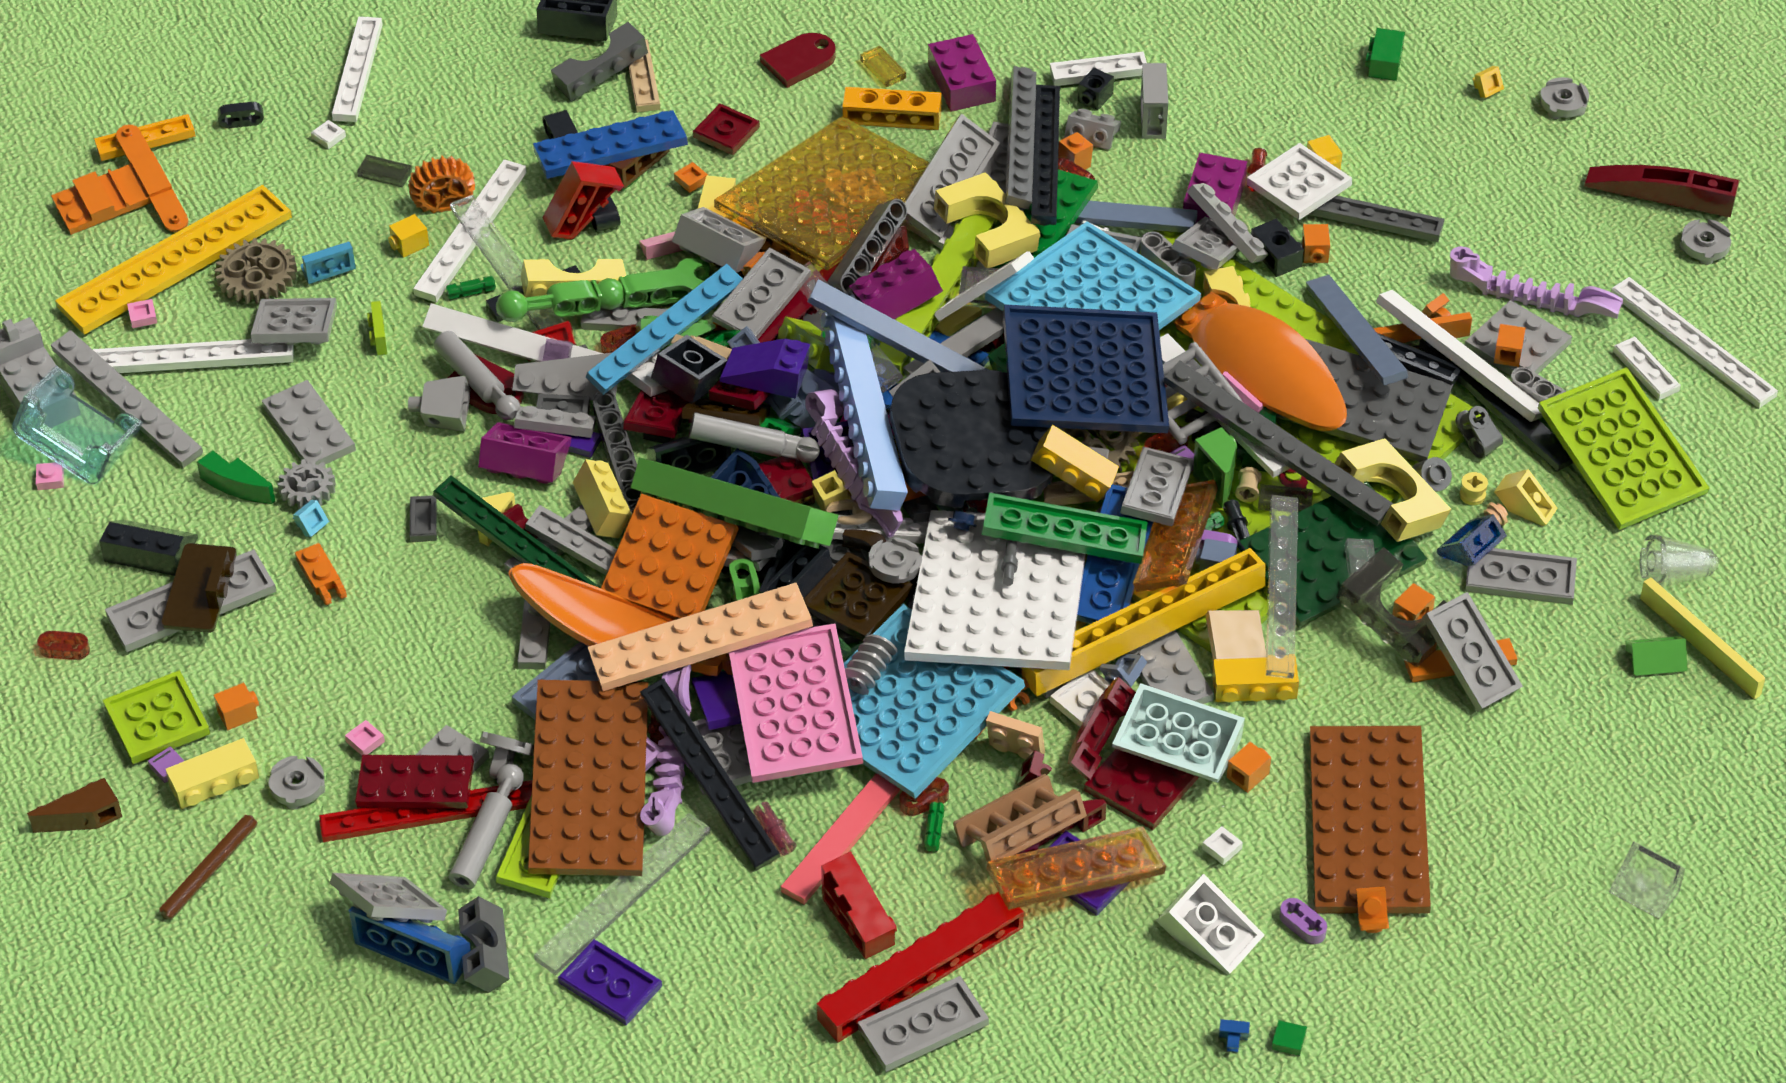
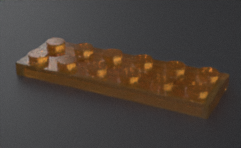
M1215 480L1186 485L1173 526L1157 522L1153 523L1144 549L1142 563L1139 564L1133 581L1136 592L1154 591L1159 588L1179 587L1187 584L1218 490Z
M1142 826L987 862L986 869L1006 907L1010 910L1165 874L1166 865L1145 828Z

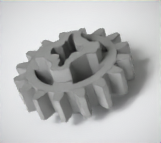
M302 459L300 465L293 462L292 469L284 468V475H279V494H281L283 501L288 500L290 507L296 503L298 509H301L310 500H317L320 506H322V500L329 501L330 494L335 493L334 486L336 482L331 467L326 468L324 462L316 465V459H313L310 463H306L305 459Z

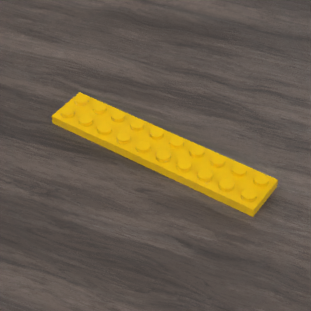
M261 185L56 299V306L85 335L127 311V304L147 300L220 259V255H227L226 249L234 250L235 243L242 246L243 240L250 242L254 238L291 219V210L264 185Z

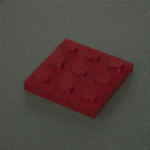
M1115 749L1094 772L1091 780H1087L1084 784V791L1097 799H1104L1107 805L1147 828L1154 830L1196 782L1199 776Z

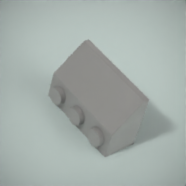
M701 207L681 214L672 242L680 245L679 248L683 251L694 252L700 255V258L705 262L716 263L722 267L728 264L737 273L758 253L766 238L705 207Z

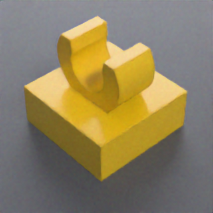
M1491 66L1475 74V78H1472L1474 88L1478 89L1479 95L1482 98H1487L1504 89L1498 66Z

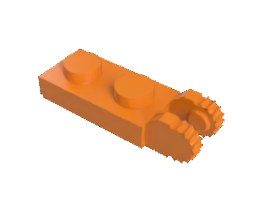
M320 543L295 552L298 564L315 593L319 594L325 605L332 603L331 595L328 592L330 589L334 588L340 599L347 597L340 577Z

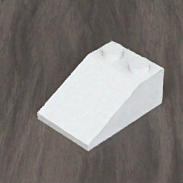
M1204 874L1192 881L1156 920L1177 942L1227 975L1238 966L1264 936Z

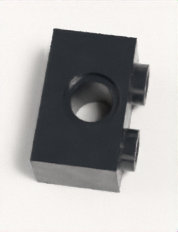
M1277 218L1251 229V235L1263 243L1264 249L1268 253L1263 262L1276 277L1302 267L1304 255L1302 244L1292 237L1288 228L1283 226Z

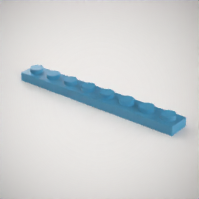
M728 264L724 265L588 371L585 378L604 395L673 340L675 334H682L724 301L743 278Z

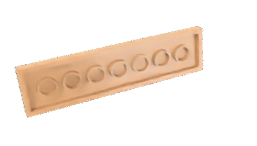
M793 583L589 646L588 651L602 691H606L812 627L813 623L797 583Z

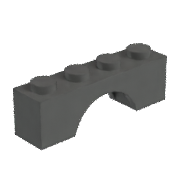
M629 22L609 33L610 45L601 56L587 61L569 58L551 69L555 87L570 101L582 96L648 53L645 37Z

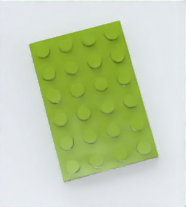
M1627 367L1539 402L1538 410L1619 530L1708 493L1709 486Z

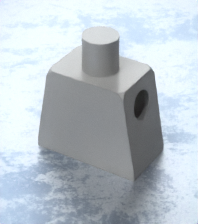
M459 376L426 382L422 396L409 397V412H420L425 425L428 427L465 431L471 392L466 377Z

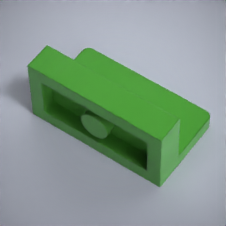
M1673 636L1625 641L1626 652L1632 654V670L1636 676L1683 672L1688 669L1686 639L1683 637Z

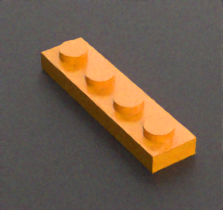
M188 114L138 127L150 148L196 136ZM116 133L94 138L101 161L125 155L117 141Z

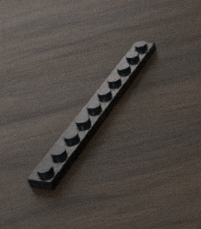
M1036 85L1031 224H1039L1041 226L1056 225L1060 86Z

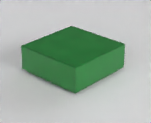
M1278 1020L1272 1042V1050L1300 1056L1307 1026Z

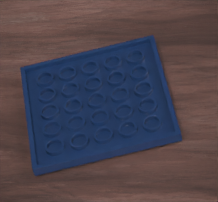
M1004 304L1003 322L1011 426L1051 427L1054 425L1057 428L1168 433L1169 418L1165 383H1163L1164 371L1157 312Z

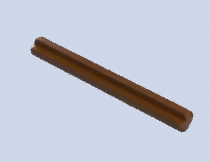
M244 815L159 908V913L163 918L173 919L257 827L258 823L252 815Z

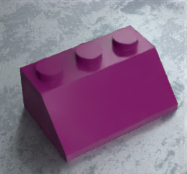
M497 422L481 438L478 467L485 468L490 473L504 472L511 474L515 478L529 477L536 479L539 483L548 484L554 482L561 475L572 437L543 431L514 428V425Z

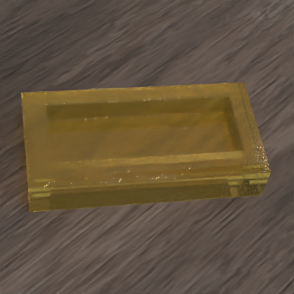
M881 46L860 54V61L885 87L906 79V71Z

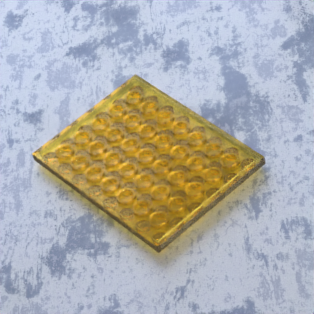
M841 116L714 199V208L823 269L829 270L843 259L879 204L894 199H900L905 202L929 162L850 119Z

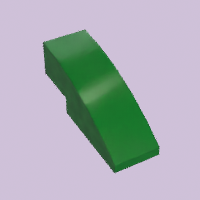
M212 450L197 461L200 479L210 486L228 495L252 502L265 504L276 502L272 483L239 458L229 463Z

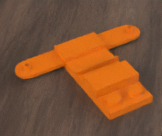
M124 125L116 132L117 141L130 163L129 165L114 171L108 169V173L98 176L95 171L72 180L73 187L51 195L52 201L70 235L150 203L154 206L165 228L171 232H178L188 226L189 222L187 214L173 191L172 185L156 156L151 151L140 129L135 125Z

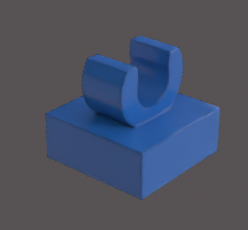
M1220 1019L1219 1038H1228L1227 1052L1238 1053L1239 1040H1248L1250 1022Z

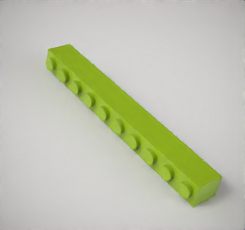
M982 214L964 217L961 223H957L954 227L953 235L950 239L947 238L945 240L943 250L940 254L935 255L931 266L943 292L894 320L929 338L940 323L934 315L935 312L958 295L979 262L974 255L976 235L1000 227L1002 223L996 218ZM880 341L878 348L873 349L871 352L876 374L880 378L898 384L905 376L903 374V367L915 360Z

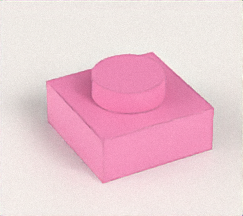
M152 299L127 304L132 328L157 324Z
M63 462L36 464L37 490L64 488Z
M367 720L345 735L346 743L360 755H368L385 742L384 735Z

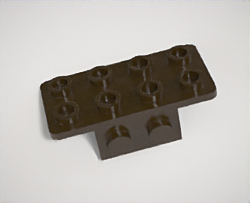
M188 543L184 546L161 623L163 628L208 633L215 630L223 600L227 597L228 583L234 572V563L237 556L234 547Z

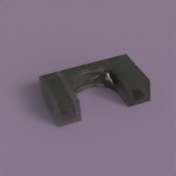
M1383 547L1341 584L1336 598L1345 608L1350 609L1358 616L1364 625L1374 630L1386 644L1391 645L1399 652L1405 661L1410 662L1417 668L1439 648V645L1423 618L1413 621L1402 620L1393 616L1383 606L1380 593L1398 578L1404 565ZM1443 600V601H1442L1438 606H1436L1434 609L1440 607L1441 605H1443V604H1445V603H1447V602H1446L1445 600Z

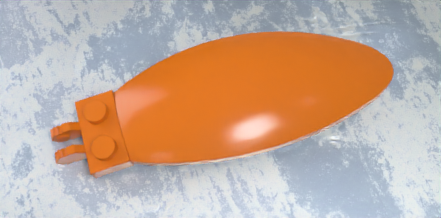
M1211 291L1193 305L1191 309L1182 313L1181 317L1174 322L1177 330L1193 338V341L1202 348L1221 374L1228 372L1259 400L1264 407L1292 421L1319 431H1332L1345 423L1347 417L1346 405L1327 366L1305 338L1282 320L1252 307L1228 303L1227 300Z
M522 563L509 570V577L513 586L536 611L557 628L588 646L677 620L661 612L621 598L612 592L537 565ZM729 652L690 664L692 671L706 676H718L722 669L727 674L733 675Z

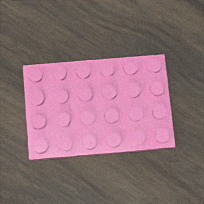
M836 624L802 629L729 652L753 783L863 764V756Z

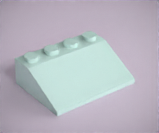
M1140 683L1112 743V747L1218 783L1228 767V760L1234 756L1241 741L1245 718Z

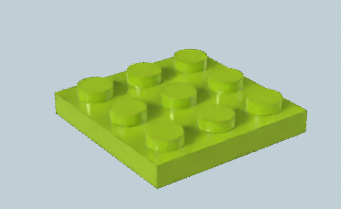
M180 670L103 699L107 714L132 764L156 756L170 746L174 749L211 734L209 726Z

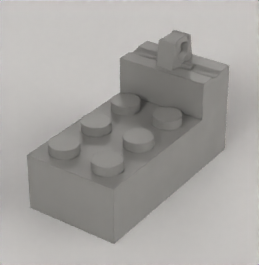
M29 317L14 324L12 319L2 322L3 328L0 329V385L33 436L80 416L76 394L45 349L41 333L32 319Z

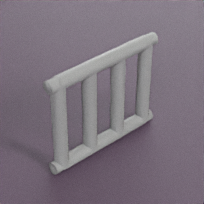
M1196 342L1189 345V350L1163 364L1164 375H1166L1179 360L1187 363L1196 358L1202 367L1195 371L1204 377L1210 375L1216 385L1242 401ZM1169 386L1165 387L1166 399L1178 393ZM1188 399L1168 411L1169 432L1179 444H1184L1188 436L1218 419L1207 413L1180 429L1174 419L1198 406Z

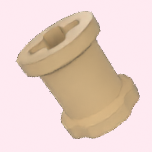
M1246 467L1238 472L1240 483L1235 490V495L1240 501L1254 502L1259 497L1257 485L1261 481L1262 474L1256 468Z

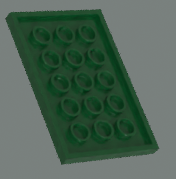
M1368 481L1364 482L1365 485L1374 490ZM1332 496L1240 540L1237 545L1241 552L1251 548L1265 563L1266 586L1298 628L1424 565L1428 559L1412 538L1397 542L1381 525V522L1378 526H1375Z

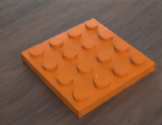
M641 494L601 589L676 619L705 611L739 528L737 525Z

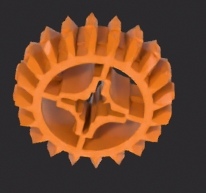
M441 155L440 159L435 160L432 157L430 162L423 161L422 166H415V172L410 173L411 177L408 181L410 197L416 207H420L423 212L430 210L434 214L437 211L444 212L451 211L454 208L459 209L461 204H468V198L473 197L475 178L467 163H463L460 158L455 160L451 155L445 159Z

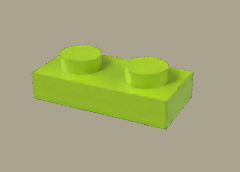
M381 301L371 302L372 312L367 313L369 328L374 327V330L369 331L371 346L376 345L377 356L386 355L387 345Z

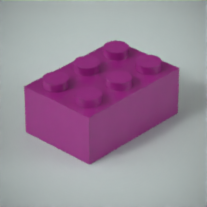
M974 34L928 44V66L950 112L996 102V79Z
M1199 152L1188 189L1194 184L1204 183L1214 189L1215 196L1221 202L1226 203L1231 208V213L1235 216L1246 183L1247 161ZM1186 192L1183 209L1197 210L1196 223L1205 216L1210 218Z
M915 248L911 251L903 252L890 263L882 264L876 271L858 278L855 283L849 286L855 299L892 319L898 318L943 292L932 267Z

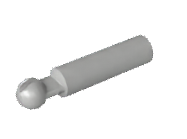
M453 331L441 333L434 342V349L460 376L466 377L469 386L485 403H494L496 413L500 418L513 420L520 410L518 399L511 395H505L504 385Z
M699 413L693 414L689 430L690 439L775 457L793 458L804 463L814 461L820 452L818 442L811 437L785 434L784 431Z
M506 764L498 770L497 792L488 793L481 805L449 874L450 881L458 887L473 889L511 810L512 802L508 799L510 791L517 790L522 785L524 776L521 768L517 765Z

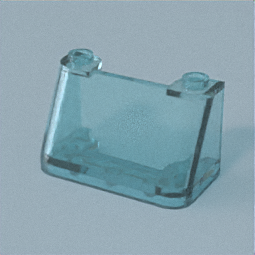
M55 366L23 397L13 422V431L21 440L85 482L96 484L106 475L133 440L143 422L129 413H121L113 421L72 394L75 388L72 376L58 366Z

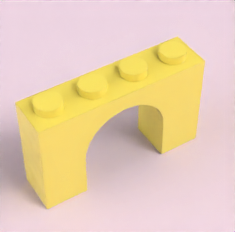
M986 172L935 190L934 210L946 224L976 214L991 216L1003 224L1000 227L976 235L974 255L986 269L1016 259L1027 251L1032 253L1038 250L1040 238L1038 227L1031 224L1025 213L1017 206L1005 203V193Z
M1386 439L1342 451L1335 462V465L1362 483L1368 481L1386 484L1395 489L1404 498L1405 501L1390 506L1381 522V525L1397 542L1441 528L1451 511V508Z

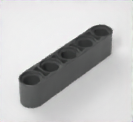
M894 199L879 204L875 208L829 278L828 285L849 296L853 295L849 286L855 283L858 278L867 276L906 218L907 207L902 200Z

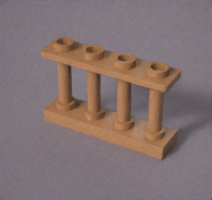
M1043 774L954 821L953 826L959 845L966 847L975 841L981 842L987 863L995 866L1083 819L1087 814L1079 791L1072 789L1061 796H1057L1054 794L1049 776Z

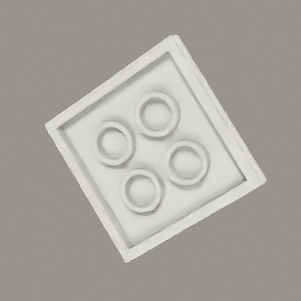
M1299 143L1248 176L1247 185L1300 220L1352 185V178Z

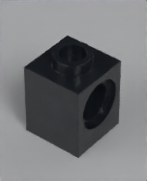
M1093 68L1078 84V102L1099 110L1113 95L1114 76Z

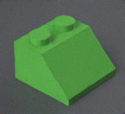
M1222 427L1195 439L1193 464L1194 477L1221 508L1228 501L1234 479V468L1236 466L1235 456L1237 449L1234 437L1228 435Z

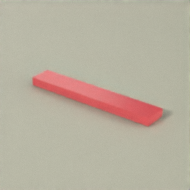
M876 773L781 885V892L805 905L822 885L821 865L848 853L898 794L900 788Z

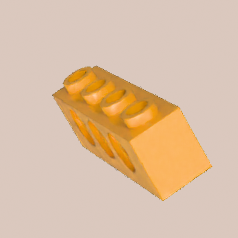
M845 87L843 124L939 130L941 117V93Z

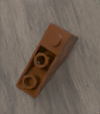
M105 778L91 782L85 787L65 794L59 799L39 806L27 813L33 833L98 829L123 817L119 801Z

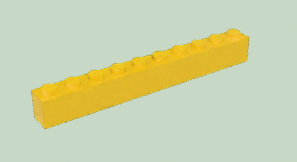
M1251 548L1075 631L1070 670L1022 667V678L1025 677L1030 686L1029 688L1036 696L1056 688L1101 666V664L1112 661L1205 616L1208 611H1215L1265 587V563Z

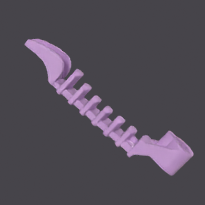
M1460 246L1452 249L1450 252V275L1457 280L1472 282L1483 291V295L1492 294L1496 295V298L1499 299L1504 297L1508 298L1509 301L1523 302V305L1531 304L1535 305L1538 309L1543 307L1550 309V312L1558 311L1566 316L1571 314L1576 317L1588 313H1596L1617 319L1623 304L1621 297L1598 287H1584L1579 297L1573 296V283L1568 284L1564 294L1560 293V283H1556L1551 290L1546 289L1547 282L1542 281L1538 287L1533 286V278H1528L1525 283L1519 282L1520 275L1515 274L1509 280L1506 279V271L1503 270L1498 276H1493V266H1489L1481 261L1480 255L1473 253L1471 249Z
M833 389L810 392L806 396L805 406L816 422L811 434L817 437V444L825 450L824 455L830 458L831 466L838 471V477L842 478L845 483L844 487L846 490L849 489L852 494L851 498L856 500L860 509L870 513L879 522L888 538L893 537L903 522L902 513L898 510L869 508L867 497L863 494L864 484L858 474L857 458H854V447L847 448L849 438L847 436L841 437L843 431L841 425L835 426L838 417L843 415L838 393Z
M691 665L664 672L662 678L665 679L689 717L692 709L689 698ZM659 726V732L664 736V739L659 740L658 745L664 749V752L657 754V759L661 765L655 767V772L659 779L654 780L653 785L658 792L651 793L648 803L641 810L640 817L642 822L655 835L665 836L674 827L676 807L682 804L681 791L684 790L682 780L685 777V762L662 727Z

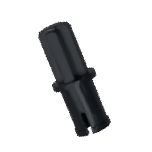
M1229 500L1223 504V510L1228 520L1227 528L1232 531L1233 536L1239 543L1240 540L1250 536L1247 529L1248 521L1241 512L1239 502L1237 500Z

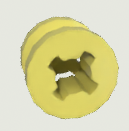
M1477 472L1465 474L1461 481L1460 499L1468 505L1482 504L1486 498L1487 478Z

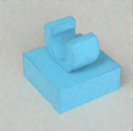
M310 500L293 514L296 525L301 528L306 537H312L329 522L317 500Z

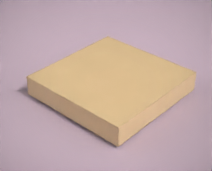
M1259 610L1208 611L1205 614L1213 661L1214 659L1267 657Z

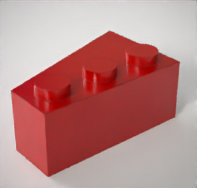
M574 161L570 163L542 217L552 237L574 239L593 219L592 214L600 206L604 208L609 203L607 199L614 191H620L624 187L615 167Z
M850 851L821 865L822 899L863 957L867 959L894 946L895 932H897L896 924L885 912L852 852Z

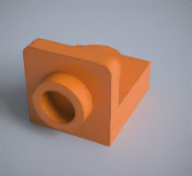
M1385 886L1356 888L1360 930H1366L1368 933H1379L1383 929H1388Z

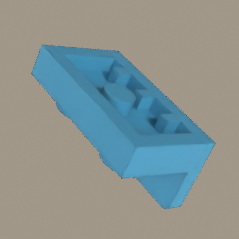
M350 242L302 256L303 264H301V270L308 284L356 269L353 248Z

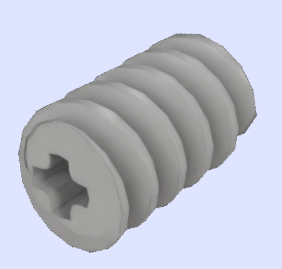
M867 635L859 646L858 651L853 655L852 660L847 664V668H845L848 688L858 694L868 695L869 691L867 688H873L876 685L874 680L880 679V672H884L886 664L892 661L891 655L897 653L895 645L882 636Z

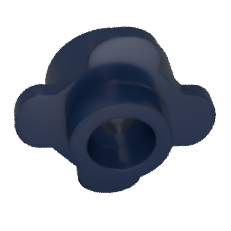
M954 511L953 518H948V521L954 523L953 528L969 531L970 527L977 528V525L974 524L975 515Z

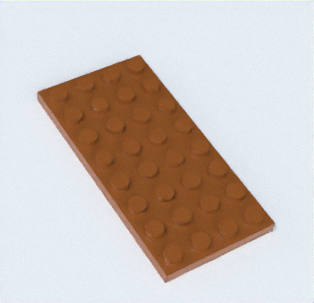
M538 680L528 874L643 875L644 823L641 820L640 814L645 806L648 706L641 697L640 691L648 687V682H632L602 691L599 681Z
M1310 726L1315 912L1358 913L1356 888L1385 886L1387 913H1430L1421 726Z

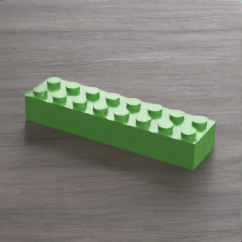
M640 457L631 485L632 489L641 491L640 495L644 494L708 517L724 520L731 524L744 526L751 530L764 532L771 536L784 538L791 542L819 548L820 544L831 545L839 516Z

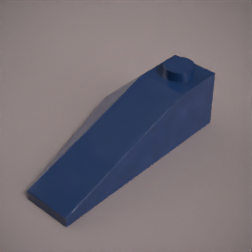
M736 449L711 476L714 479L780 498L756 460L739 449Z

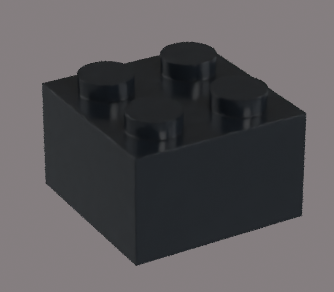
M685 335L658 353L651 379L679 395L683 400L693 404L709 393V390L720 380L727 359L689 335Z

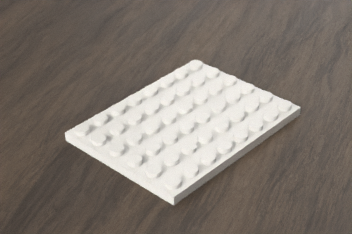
M931 510L904 651L905 660L1070 670L1086 554L1017 541L1016 558L1018 559V568L1016 573H1014L1013 584L1006 586L1003 584L1001 565L1002 559L1005 557L1007 539L982 535L986 513L964 512L975 515L974 524L977 525V528L970 527L969 531L953 528L954 523L948 521V518H953L954 511Z

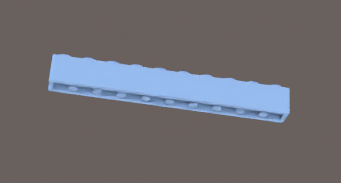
M823 312L820 321L821 327L824 328L826 334L825 344L829 346L830 363L834 366V379L838 383L840 390L839 399L843 402L844 419L848 421L849 438L853 441V453L859 465L858 474L864 484L863 494L867 497L869 508L900 511L908 492L866 333L827 312Z

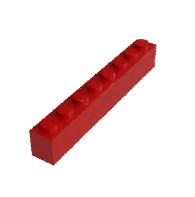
M1003 889L995 894L986 896L981 903L972 908L965 909L950 922L942 923L929 935L919 937L911 946L902 951L895 952L885 962L872 966L857 979L849 980L841 989L823 996L817 1003V1020L834 1040L839 1043L858 1031L859 1021L910 999L1023 929L1024 911Z

